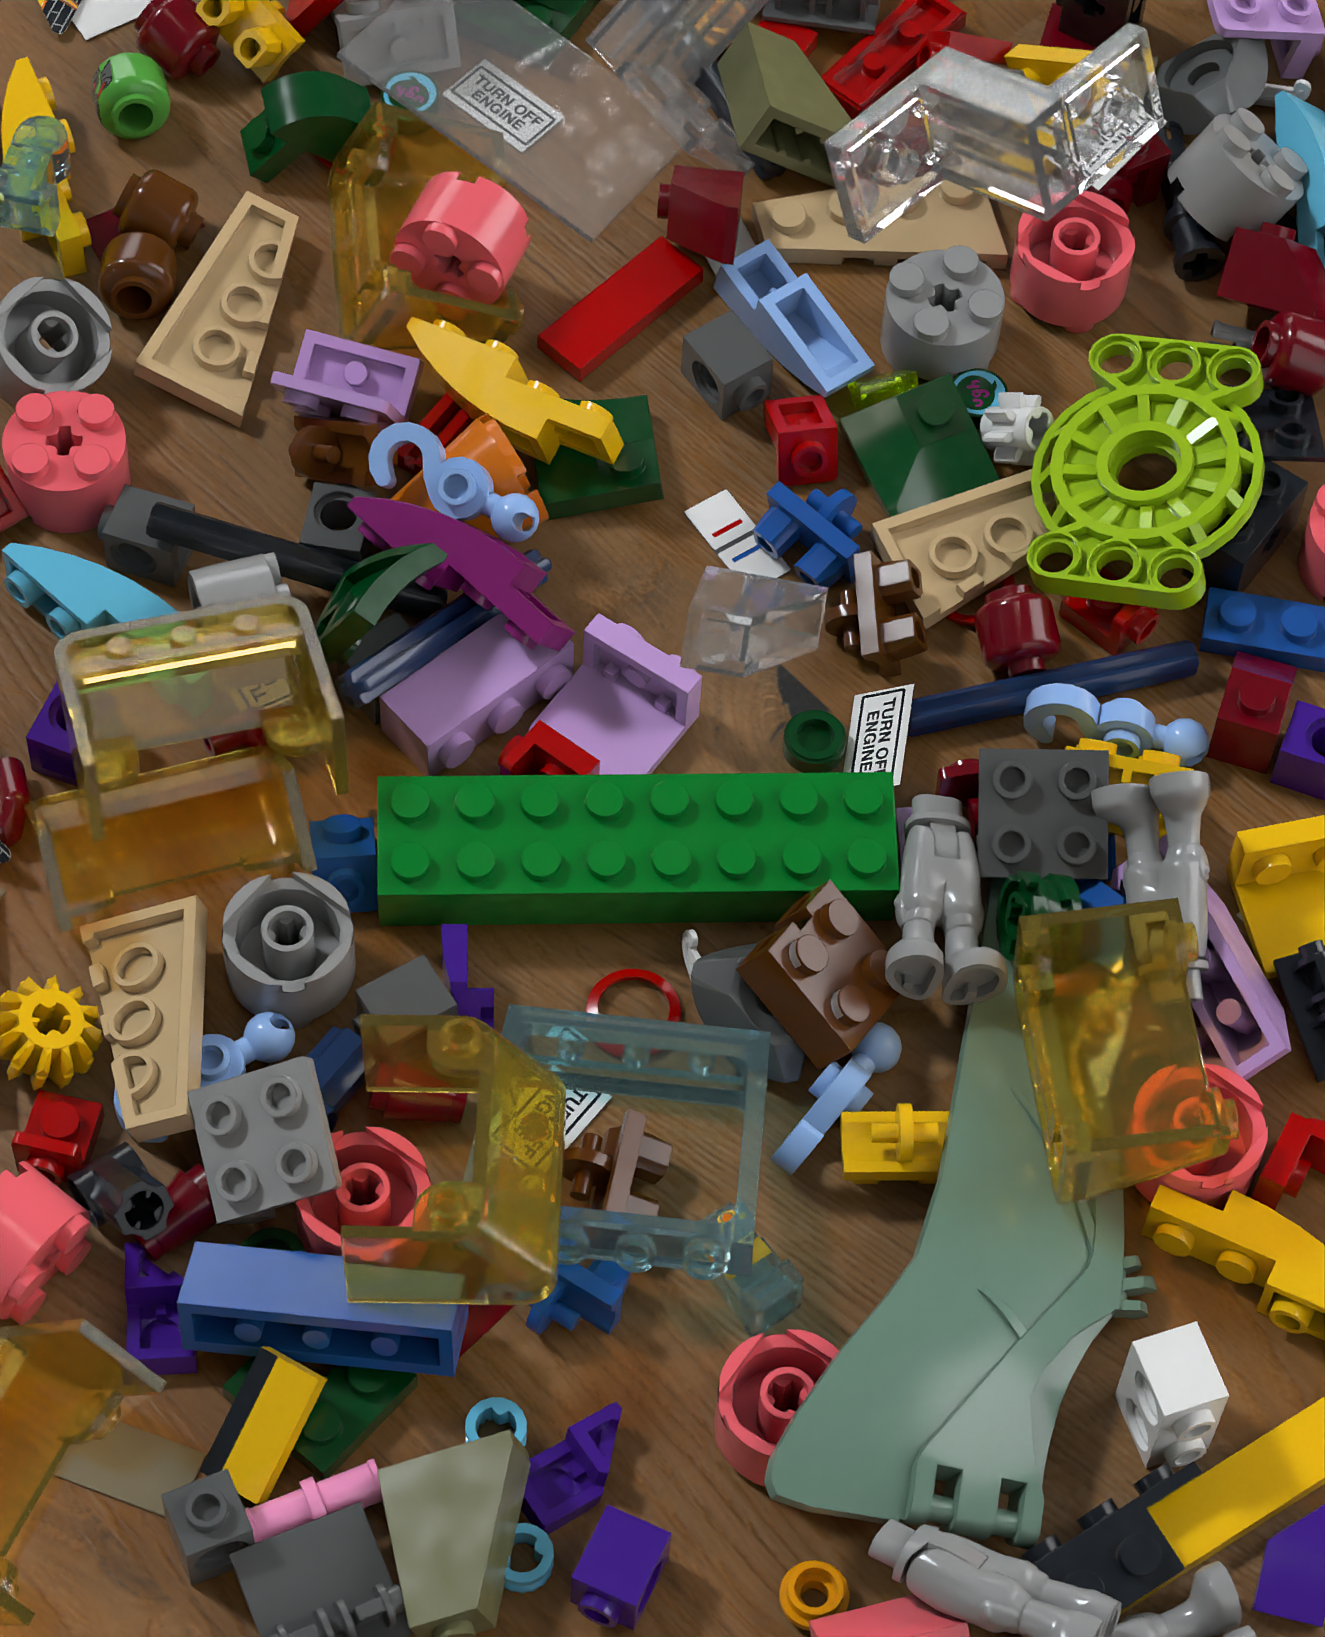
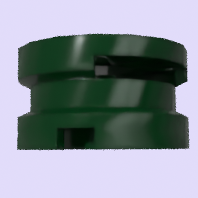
M1017 870V876L1009 875L1002 887L996 915L997 939L1000 951L1005 959L1013 962L1028 963L1036 958L1038 962L1049 965H1062L1070 959L1080 936L1082 921L1081 897L1078 886L1071 876L1049 873L1041 878L1038 873Z

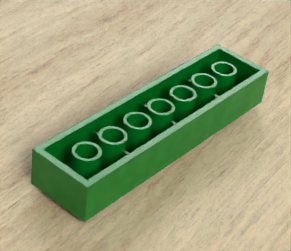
M893 772L377 776L379 926L778 922L798 898L828 880L834 883L864 921H893L895 913L894 900L900 890Z

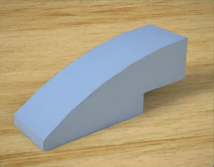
M769 239L734 258V265L722 264L720 266L713 287L764 348L786 369L814 391L826 398L873 371L875 366L873 361L808 274L805 273L797 278Z

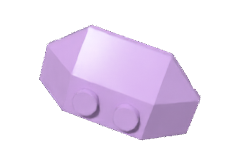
M1166 834L1160 838V853L1163 860L1168 849ZM1125 861L1113 869L1110 888L1126 899L1123 887ZM1207 883L1208 937L1206 955L1204 957L1208 960L1209 970L1200 973L1203 1000L1177 1006L1162 1007L1164 1014L1174 1029L1178 1042L1170 1068L1179 1066L1178 1070L1199 1068L1201 1063L1215 1064L1225 1067L1247 1080L1291 1051L1285 1012L1225 904ZM1134 950L1130 964L1138 971L1136 982L1128 988L1113 977H1110L1109 981L1113 989L1143 990L1152 995L1151 982L1141 978L1140 969L1144 968V966L1141 964L1136 950Z

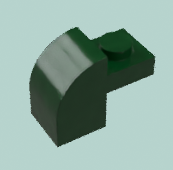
M324 71L293 73L278 78L263 87L261 95L265 110L253 118L240 131L250 176L265 183L270 182L304 151H308L340 166L378 134L367 88L340 75Z

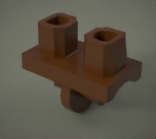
M310 414L294 416V427L298 433L295 435L288 451L296 477L363 487L378 485L369 470L368 459L372 442L382 431H379L378 423ZM398 449L394 453L392 460L394 469L398 465Z
M871 550L854 554L856 590L846 589L840 593L841 605L831 608L824 615L825 630L832 636L843 638L845 651H861V656L865 660L878 663L880 675L883 678L901 675L900 660L928 650L923 620L915 612L896 616L895 604L921 598L923 589L920 570L910 559L882 563Z
M629 1109L624 1114L622 1126L609 1128L605 1132L604 1140L597 1134L586 1133L583 1136L581 1148H566L560 1152L556 1169L565 1179L572 1181L570 1197L578 1201L589 1200L580 1239L599 1245L612 1233L620 1237L641 1241L654 1229L659 1210L658 1200L630 1191L632 1180L635 1177L652 1184H656L661 1180L668 1168L673 1146L650 1133L644 1132L647 1115Z

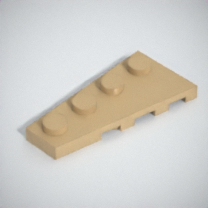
M977 165L754 202L752 206V220L759 243L769 239L786 263L841 265L844 258H866L873 261V266H895L898 259H908L926 251L948 250L952 246L962 245L973 249L978 254L979 260L985 261V264L990 269H1006L1008 252Z
M246 191L135 361L134 375L240 428L296 234L299 216Z
M1032 469L872 523L870 538L883 562L910 559L920 570L923 594L921 598L906 601L905 603L911 613L915 612L923 620L925 629H928L1028 565L1027 550L1030 544L1038 536L1047 533L1034 505L1030 481ZM1054 492L1043 493L1044 504L1052 517L1057 508Z
M197 895L79 926L83 944L89 949L92 965L89 966L92 985L99 993L104 1014L100 1016L104 1037L110 1042L114 1061L111 1063L125 1129L138 1143L195 1129L187 1092L198 1089L201 1085L208 909Z

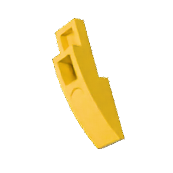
M28 57L16 60L7 84L2 110V150L6 178L9 185V196L22 241L45 235L63 277L68 278L87 272L84 247L92 245L91 235L83 213L81 211L72 213L68 203L72 202V194L67 180L71 179L70 172L58 184L55 181V189L50 200L46 169L52 154L61 149L66 142V132L70 154L76 152L75 143L66 119L56 121L52 111L57 110L49 80L46 76L37 79ZM67 157V159H66V160H67V163H66L67 168L65 167L64 169H65V170L67 169V171H68V170H69V164H68V157ZM64 169L60 170L57 173H54V179L55 176L60 174Z
M411 316L406 327L431 372L448 395L473 420L489 413L490 418H494L514 448L549 465L560 444L614 465L624 443L613 421V416L606 409L590 401H581L579 405L561 399L559 394L549 386L538 381L528 380L518 360V354L499 341L488 339L483 344L467 338L462 330L447 321L436 319L431 324Z
M1160 1184L1150 1205L1141 1235L1153 1239L1160 1249L1169 1254L1180 1257L1190 1255L1215 1266L1221 1275L1231 1281L1241 1284L1252 1282L1263 1287L1264 1290L1256 1308L1257 1312L1269 1316L1273 1324L1287 1332L1296 1334L1308 1333L1325 1341V1245L1273 1209L1233 1189L1224 1210L1221 1211Z

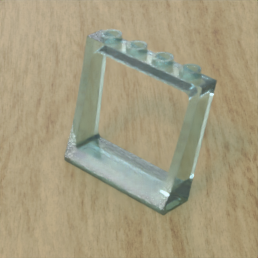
M509 1004L488 1090L454 1209V1244L480 1246L486 1253L494 1257L511 1256L518 1248L548 1253L554 1261L563 1265H574L580 1263L584 1258L614 1261L624 1270L633 1273L644 1272L652 1266L684 1269L688 1275L698 1280H711L720 1274L751 1277L768 1092L771 1032ZM526 1086H540L740 1109L744 1113L734 1218L726 1223H713L488 1197L519 1090Z

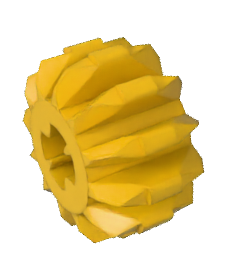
M56 975L47 980L43 989L28 977L20 983L17 992L7 990L0 997V1060H11L7 1070L9 1080L19 1077L22 1072L31 1075L30 1082L34 1091L43 1087L47 1076L62 1089L70 1083L74 1073L79 1075L86 1073L94 1061L93 1052L98 1050L103 1037L102 1030L94 1026L99 1017L98 1006L79 1005L83 995L81 986L71 989L68 993L60 991ZM46 1031L48 1032V1034L44 1035L42 1034V1032Z

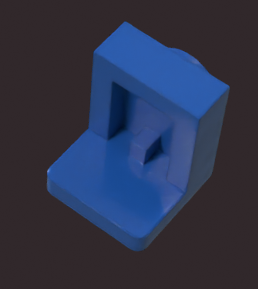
M338 814L322 821H309L312 875L318 876L333 885L345 898L350 913L377 910L378 879L373 817L357 818L353 815Z

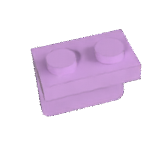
M1206 0L1214 29L1219 35L1228 38L1270 39L1281 78L1302 79L1314 56H1317L1321 51L1325 37V27L1316 0Z
M306 329L294 374L289 375L273 371L270 384L283 395L282 402L293 406V412L299 415L310 414L330 417V413L340 415L342 419L378 423L380 431L394 423L408 422L425 363L418 358Z
M598 613L584 629L583 664L531 724L529 731L539 720L543 721L600 760L599 775L652 774L699 717L702 675L698 674L693 666L682 657L673 654L667 655L647 643L640 633L631 626L624 623L616 624Z

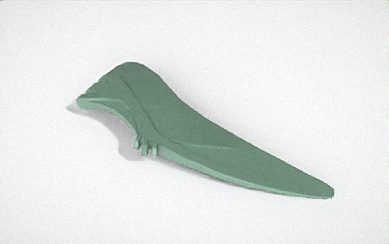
M990 878L979 947H988L1002 954L997 939L996 915L998 900L1007 878ZM1002 954L1008 968L1006 988L998 996L983 1002H972V1004L968 1005L937 1182L913 1258L881 1302L836 1353L788 1423L769 1457L764 1484L771 1500L807 1512L884 1525L890 1519L901 1524L920 1527L926 1522L941 1524L943 1532L983 1541L987 1540L991 1535L1004 1537L1008 1546L1027 1550L1036 1545L1040 1535L1045 1502L1042 1484L1048 1448L1058 1410L1070 1380L1089 1345L1111 1317L1138 1319L1148 1316L1146 1303L1140 1300H1127V1297L1157 1291L1153 1276L1126 1277L1127 1274L1141 1270L1143 1267L1138 1255L1124 1257L1123 1179L1109 1081L1101 1076L1083 1043L1080 1033L1083 1019L1090 1010L1088 999L1042 1000L1038 996L1036 989V976L1040 968L1069 967L1074 954L1062 965L1044 964L1038 962L1036 958L1028 963L1013 962L1005 959ZM935 1480L945 1482L943 1496L933 1494ZM1000 1493L1009 1495L1007 1509L998 1507Z

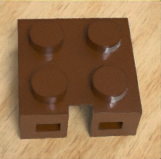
M831 880L798 898L773 926L776 932L761 940L735 969L818 1070L851 1053L900 994L892 989L885 979V961L889 950ZM806 919L808 922L800 930L796 924Z

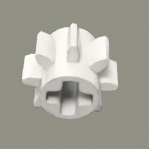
M1001 392L998 395L999 406L985 409L980 422V436L985 447L995 451L993 457L995 463L1033 466L1034 455L1044 434L1054 423L1051 412L1047 408L1040 406L1042 399L1040 395H1024L1023 392Z

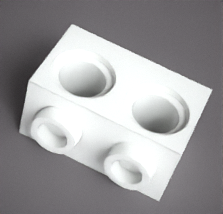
M1196 1321L1133 1341L1115 1392V1398L1145 1468L1167 1462L1170 1467L1175 1468L1190 1464L1207 1452V1448L1211 1444L1229 1398V1393Z

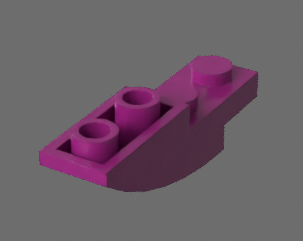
M354 496L347 505L350 510L363 520L358 530L369 541L384 551L389 550L391 547L396 548L423 543H434L448 554L446 560L415 582L427 590H431L434 585L454 592H458L461 588L467 596L481 607L490 610L493 605L496 606L509 618L504 628L529 649L534 650L537 645L561 651L574 635L575 631L532 594L533 590L547 573L521 552L497 537L458 519L411 503L385 498Z

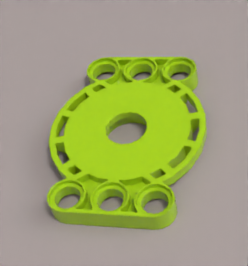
M1110 334L1100 338L1089 351L1088 362L1091 375L1098 389L1086 394L1062 412L1045 432L1034 455L1030 481L1035 509L1047 533L1038 536L1030 544L1027 550L1028 567L1034 584L1041 591L1050 594L1168 610H1183L1196 604L1206 591V579L1201 559L1211 555L1238 533L1251 517L1262 493L1265 464L1259 434L1247 413L1242 409L1256 401L1263 391L1264 380L1261 363L1255 353L1239 346L1131 334ZM1124 355L1133 360L1131 366L1120 373H1109L1101 369L1103 363L1113 356ZM1173 362L1187 363L1192 367L1189 374L1178 380H1168L1159 375L1166 365ZM1231 369H1244L1252 374L1247 382L1237 387H1228L1218 381L1222 374ZM1243 430L1251 444L1253 453L1239 446L1238 432ZM1051 453H1052L1051 463H1050V465L1045 469V465H1046V463H1047V461H1048V459H1049V457H1050V455H1051ZM1156 453L1166 456L1175 463L1177 473L1171 480L1155 489L1136 491L1127 489L1118 482L1119 473L1123 466L1132 458L1142 454ZM1252 473L1251 484L1243 499L1239 495L1243 474ZM1054 492L1057 508L1052 517L1044 504L1043 493ZM1227 514L1232 515L1222 527H1220L1210 536H1206L1208 533H1210L1212 530L1218 527L1219 523L1227 516ZM1062 552L1069 554L1073 558L1071 564L1059 572L1050 573L1040 568L1042 560L1053 553ZM1114 560H1123L1133 566L1131 572L1119 580H1107L1099 575L1102 567ZM1174 568H1184L1194 574L1191 581L1180 588H1168L1159 582L1163 574Z

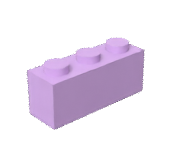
M500 612L379 697L381 730L425 776H434L446 767L449 769L455 768L472 754L475 746L495 732L497 734L507 732L520 720L523 712L543 698L549 700L558 694L573 676L574 643L569 640L561 651L537 645L534 650H531L515 639L504 628L509 618Z

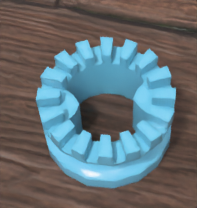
M490 1397L479 1401L470 1409L465 1422V1443L480 1439L476 1431H478L479 1425H483L485 1420L488 1419L489 1421L494 1420L498 1425L510 1422L511 1427L515 1428L514 1435L523 1446L526 1445L527 1420L523 1410L515 1402L503 1397Z
M518 1523L513 1546L516 1543H528V1545L535 1546L534 1559L540 1564L529 1572H516L510 1569L511 1560L509 1556L507 1564L509 1567L506 1568L504 1587L512 1592H533L538 1587L543 1586L547 1579L551 1577L554 1566L553 1544L547 1533L538 1526Z

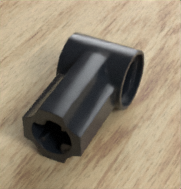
M127 1142L118 1145L67 1176L68 1186L76 1202L89 1211L90 1222L95 1228H99L108 1222L123 1235H139L146 1241L167 1229L166 1219L174 1204L165 1186L149 1174L138 1154Z

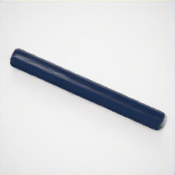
M529 549L523 555L547 573L536 588L548 581V571L552 569V564L549 558H542L538 550ZM465 593L461 594L344 673L345 682L341 684L343 695L351 696L356 705L369 703L501 611L494 605L490 610H487Z
M1183 640L912 699L907 736L915 737L1024 713L1026 700L1031 691L1046 684H1071L1087 690L1095 697L1194 676L1199 667L1198 654L1193 642Z

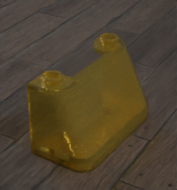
M378 101L372 104L336 156L328 180V207L339 338L384 350L418 349L406 327L411 316L431 324L436 319L447 321L462 330L467 338L483 344L488 339L503 343L510 335L518 332L524 316V305L519 300L517 290L513 286L506 285L500 297L494 303L488 305L419 288L411 280V271L396 268V265L390 262V255L394 250V241L398 231L424 187L434 176L449 171L461 172L457 180L475 184L480 176L505 189L510 169L508 161L504 160L502 134Z
M1178 898L1019 917L1013 963L1015 1003L1051 1185L1058 1205L1086 1202L1225 1155L1228 1151L1230 1140L1238 1139L1239 1137L1238 1114L1233 1098L1223 1099L1218 1087H1209L1186 985L1188 962H1197L1199 958L1198 938L1194 923H1183Z

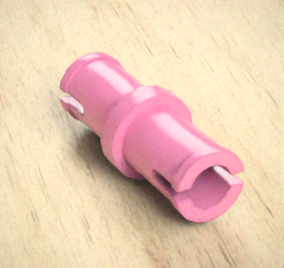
M370 1459L365 1464L316 1483L313 1477L299 1482L301 1489L250 1509L245 1508L253 1529L255 1544L358 1502H361L363 1508L379 1502L383 1503L377 1473L378 1468L374 1459Z

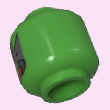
M120 53L109 57L100 64L93 75L92 95L95 110L101 125L112 135L123 139H140L152 135L163 127L170 114L171 99L162 68L151 57L140 53Z

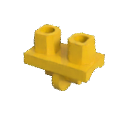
M201 0L196 6V12L208 26H220V35L234 49L233 54L246 69L251 68L263 83L272 81L283 63L305 42L302 36L284 17L285 8L278 0Z
M897 1103L896 1111L841 1112L840 1133L843 1181H853L854 1184H878L879 1181L918 1180L921 1184H936L949 1111H913L911 1103Z

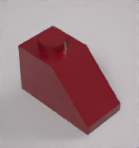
M675 165L671 184L660 183L657 218L668 219L666 239L721 264L734 265L744 172Z
M1262 222L1260 232L1236 227L1216 296L1277 314L1283 311H1293L1310 316L1313 319L1325 321V268L1316 249L1294 242L1296 230L1268 222Z
M1237 651L1206 757L1267 774L1293 687L1297 667Z

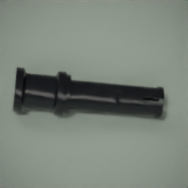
M1169 121L1168 126L1171 139L1167 137L1165 124L1156 132L1173 152L1161 184L1167 213L1162 222L1163 231L1166 238L1173 242L1176 252L1173 258L1175 274L1182 280L1198 282L1217 275L1223 269L1226 257L1224 249L1215 242L1214 235L1202 227L1186 211L1177 198L1184 191L1178 177L1170 184L1168 169L1185 151L1186 145L1181 125L1177 122Z

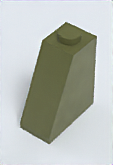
M747 21L717 63L739 149L836 187L867 146L864 136L795 41Z
M511 1430L377 1470L409 1629L417 1637H476V1633L496 1628L506 1581L504 1576L506 1568L509 1567L507 1564L509 1556L511 1558L515 1532L530 1469L528 1451Z

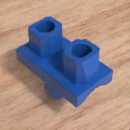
M778 481L766 493L770 509L762 516L753 529L757 545L776 559H779L797 540L808 548L809 551L794 565L795 572L801 581L818 595L836 583L841 577L850 584H853L855 582L853 555L860 553V546L851 539L855 538L863 527L861 523L851 516L856 507V497L847 489H840L830 497H827L819 489H814L808 495L806 502H804Z
M550 1215L531 1235L520 1229L509 1243V1250L513 1252V1256L508 1267V1273L522 1281L514 1297L532 1307L526 1321V1327L536 1334H542L555 1321L569 1331H573L582 1318L610 1335L621 1317L622 1298L631 1280L633 1265L628 1259L615 1251L602 1248L588 1269L569 1259L579 1246L580 1234L572 1225L555 1215Z

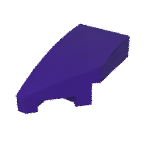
M441 924L443 979L445 987L457 1003L459 1036L475 1062H494V988H468L467 924Z
M136 1242L125 1243L126 1362L128 1377L197 1373V1351L182 1349L177 1300L184 1277L174 1270L168 1274L146 1258L145 1249Z
M617 1401L568 1427L563 1441L530 1459V1469L521 1510L532 1525L538 1526L547 1535L600 1503L609 1473L613 1446L622 1408Z
M1325 1503L1291 1525L1273 1534V1537L1266 1541L1252 1610L1323 1627L1325 1618Z

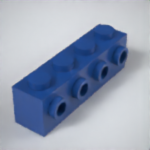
M195 1242L177 1300L182 1349L256 1357L261 1347H271L294 1361L450 1377L455 1376L469 1316L466 1268Z

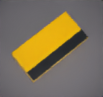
M261 1347L200 1472L209 1476L228 1468L238 1494L255 1504L267 1502L327 1379L271 1347Z

